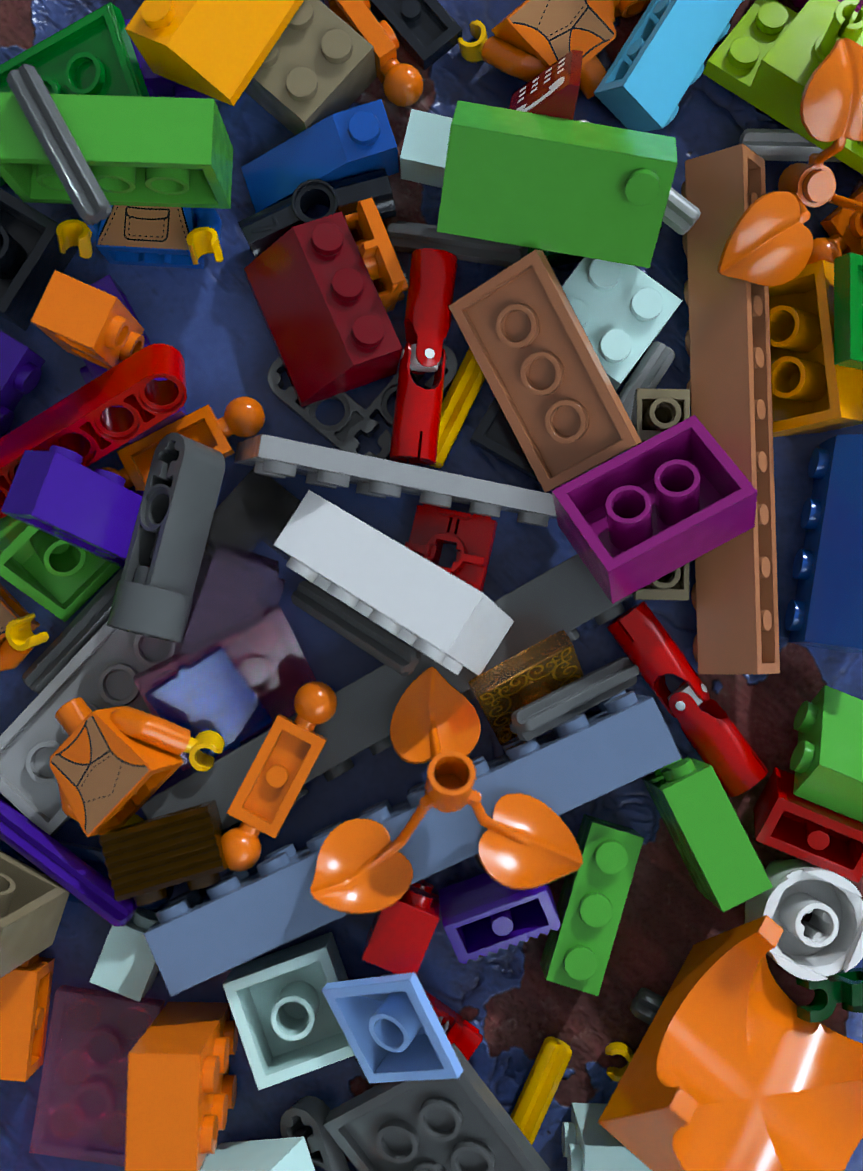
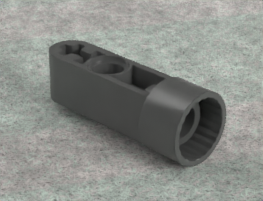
M176 432L166 435L157 445L122 576L117 584L106 626L182 644L193 603L192 597L225 472V459L220 451Z

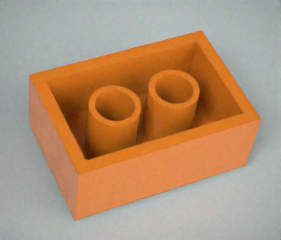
M168 1002L129 1052L125 1171H200L206 1155L214 1154L218 1130H225L228 1109H234L237 1096V1076L229 1074V1054H236L239 1032L235 1021L230 1020L229 1003Z

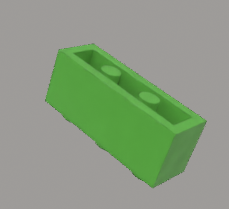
M587 814L583 815L576 838L582 854L583 864L579 870L565 876L556 907L561 926L558 931L550 929L540 961L547 981L595 996L599 995L644 840L634 829Z

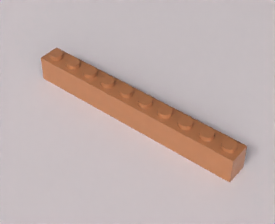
M743 143L686 160L685 181L681 187V195L701 212L699 219L683 235L682 239L683 249L688 262V280L684 284V298L689 307V330L685 335V346L690 357V380L687 383L686 389H690L691 416L695 415L758 491L755 526L695 559L696 582L692 588L691 598L697 616V634L693 640V655L698 663V674H780L769 286L723 276L717 271L722 251L736 223L756 199L766 194L765 160Z

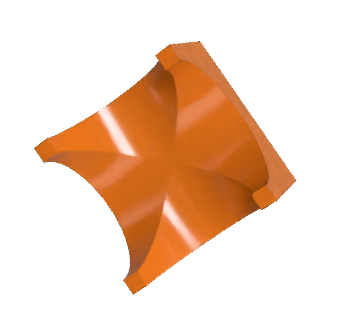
M767 915L693 945L597 1122L652 1171H845L854 1150L863 1138V1043L845 1037L820 1022L809 1023L797 1017V1005L777 984L767 964L766 953L776 947L784 931Z

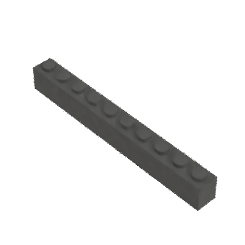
M576 554L494 601L514 622L480 676L465 667L456 675L417 650L421 655V659L411 675L402 676L384 664L335 692L337 696L335 714L327 722L316 725L314 732L328 740L305 783L321 774L329 782L355 766L351 760L352 756L366 748H369L374 756L392 746L390 723L396 705L409 685L426 669L434 667L451 686L470 701L490 689L486 679L505 670L508 677H511L534 664L535 660L531 653L547 644L551 646L553 651H556L580 637L576 629L578 626L592 618L595 619L599 626L626 611L621 602L631 597L633 593L612 604L582 559ZM297 715L291 717L290 719L294 721ZM269 731L216 760L213 767L208 771H197L148 799L141 807L146 818H155L216 800L223 829L225 830L231 826L232 828L239 827L242 821L227 814V811ZM305 784L297 800L309 793Z

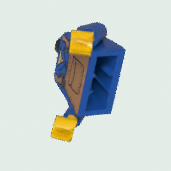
M110 205L112 208L111 215L95 225H87L79 217L77 220H65L56 228L60 253L65 254L68 248L78 246L80 257L89 259L93 253L91 244L96 241V248L109 264L204 269V254H214L216 262H222L224 259L220 246L222 220L215 208Z

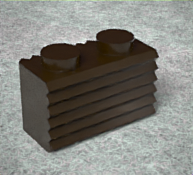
M216 800L116 828L100 836L99 843L102 846V854L105 857V865L108 868V876L111 879V887L114 890V898L117 902L134 897L136 906H142L169 896L167 887L187 882L189 890L192 891L213 885L222 880L220 872L225 871L228 867L222 852L221 837L224 834V829Z

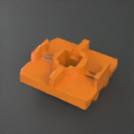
M371 197L358 201L357 212L345 215V220L386 312L394 310L396 302L404 300L405 295L403 291L408 290V279L405 278L406 274L401 269L377 206H375Z

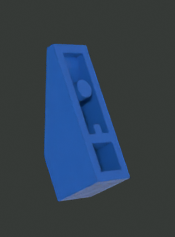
M382 99L331 114L243 165L241 169L255 213H258L293 196L294 190L307 180L319 179L331 183L385 169L388 176L399 173L398 149Z

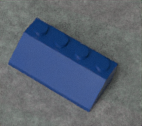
M840 434L820 443L819 448H815L809 461L808 475L814 479L811 498L806 499L801 512L800 524L803 529H806L803 549L797 551L793 563V578L798 579L795 600L792 599L786 609L785 628L790 630L789 643L846 653H863V434Z

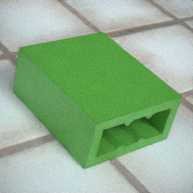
M824 685L811 702L804 701L801 704L794 719V730L799 731L798 744L790 760V769L795 771L793 795L863 823V700Z
M687 756L653 771V774L642 779L697 890L718 909L725 912L773 888L712 765Z

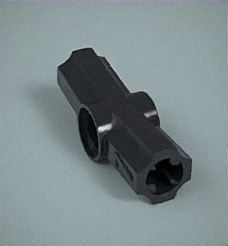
M385 169L331 183L319 179L307 180L294 190L293 196L239 221L238 224L256 259L292 227L316 220L305 215L306 211L314 205L327 206L329 211L325 216L342 211L345 218V215L357 212L358 201L372 197L382 220L395 217L396 208L388 175Z

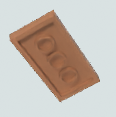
M535 249L448 306L545 493L642 442L543 250Z

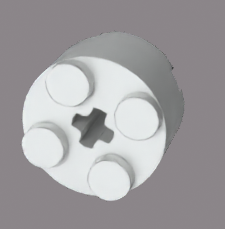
M780 859L768 864L765 872L773 888L747 900L745 903V923L767 915L784 929L776 947L766 954L790 974L809 981L827 980L828 976L839 973L842 970L846 973L855 967L863 958V900L856 886L835 872L820 868L801 859ZM805 913H812L809 922L802 920Z

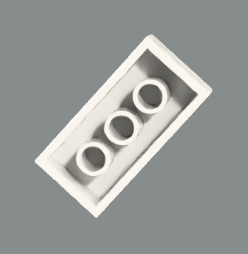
M310 490L274 543V546L291 556L285 566L456 675L465 667L480 676L514 622L484 593Z

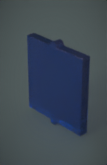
M219 646L189 666L181 664L178 667V673L145 693V698L160 718L189 729L191 732L190 737L195 738L200 732L205 730L219 733L225 742L223 752L229 748H239L241 746L240 741L272 722L271 715L222 646ZM207 748L200 749L203 753L209 754L214 758L221 754L214 753Z

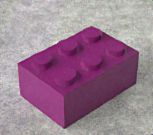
M695 415L552 490L558 526L612 604L755 526L758 491Z

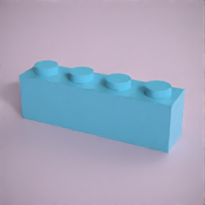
M651 0L596 88L594 95L629 130L646 132L664 128L675 118L679 110L678 103L688 87L703 73L705 68L704 61L714 45L729 31V21L740 3L744 0Z

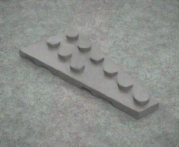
M265 434L239 442L236 447L234 463L254 466L253 473L282 479H285L286 476L295 477L296 474L305 475V483L336 489L337 487L349 488L350 483L357 485V494L386 499V496L400 498L401 493L420 496V503L451 508L452 502L470 505V513L500 518L501 510L518 513L517 522L534 526L548 527L549 519H557L553 495L549 493Z

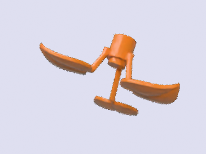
M841 38L836 41L828 56L814 70L807 81L800 102L801 122L807 133L817 141H834L833 144L820 153H812L809 156L808 163H794L788 166L779 178L778 191L764 194L747 208L726 241L717 271L719 274L763 286L785 284L792 281L802 272L813 250L812 233L803 225L811 216L807 207L817 208L827 203L863 214L862 202L835 193L836 179L834 173L829 167L824 165L826 160L843 150L846 138L852 141H863V47L848 38ZM862 237V240H861L862 250H863V237Z
M430 667L421 673L405 690L396 705L390 723L391 743L403 761L410 764H422L431 760L424 787L425 795L420 798L418 807L393 842H391L387 829L380 823L370 819H352L338 825L324 840L319 851L310 893L313 899L330 909L350 914L374 913L395 904L407 892L413 879L412 865L399 850L406 845L428 810L432 807L441 812L451 813L462 809L466 804L471 806L479 824L488 829L482 835L478 845L480 862L487 874L494 881L505 887L517 890L541 887L579 870L583 864V858L569 828L549 806L539 799L520 793L506 794L497 801L492 818L486 814L481 803V793L473 790L476 770L473 762L468 757L479 741L481 732L479 716L469 700L451 686L434 667Z

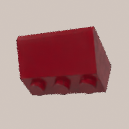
M342 211L292 227L244 268V274L301 407L396 374L403 348Z

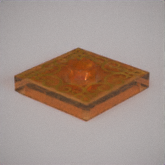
M562 630L476 676L468 684L500 745H503L517 737V734L513 733L509 726V723L512 721L511 714L514 711L584 675L573 643L565 631Z

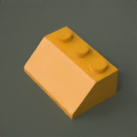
M144 0L125 30L153 73L234 106L304 0Z
M820 260L806 265L802 272L792 281L778 286H769L773 437L822 433L863 424V370L834 365V264Z

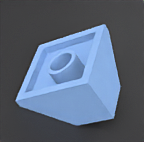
M415 972L327 983L322 989L369 1083L456 1079L460 1077L463 1068Z

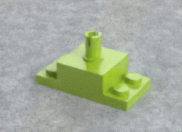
M756 0L708 59L703 74L822 150H825L834 141L820 142L813 139L807 133L800 116L802 94L810 76L828 56L838 39L848 38L863 47V6L859 13H857L855 9L859 0H843L842 2L838 0H809L801 11L796 13L777 0ZM846 138L843 150L833 157L863 175V141H852Z

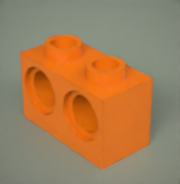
M54 271L31 319L35 326L66 352L107 370L143 349L145 339L142 334L145 329L117 297L61 272Z

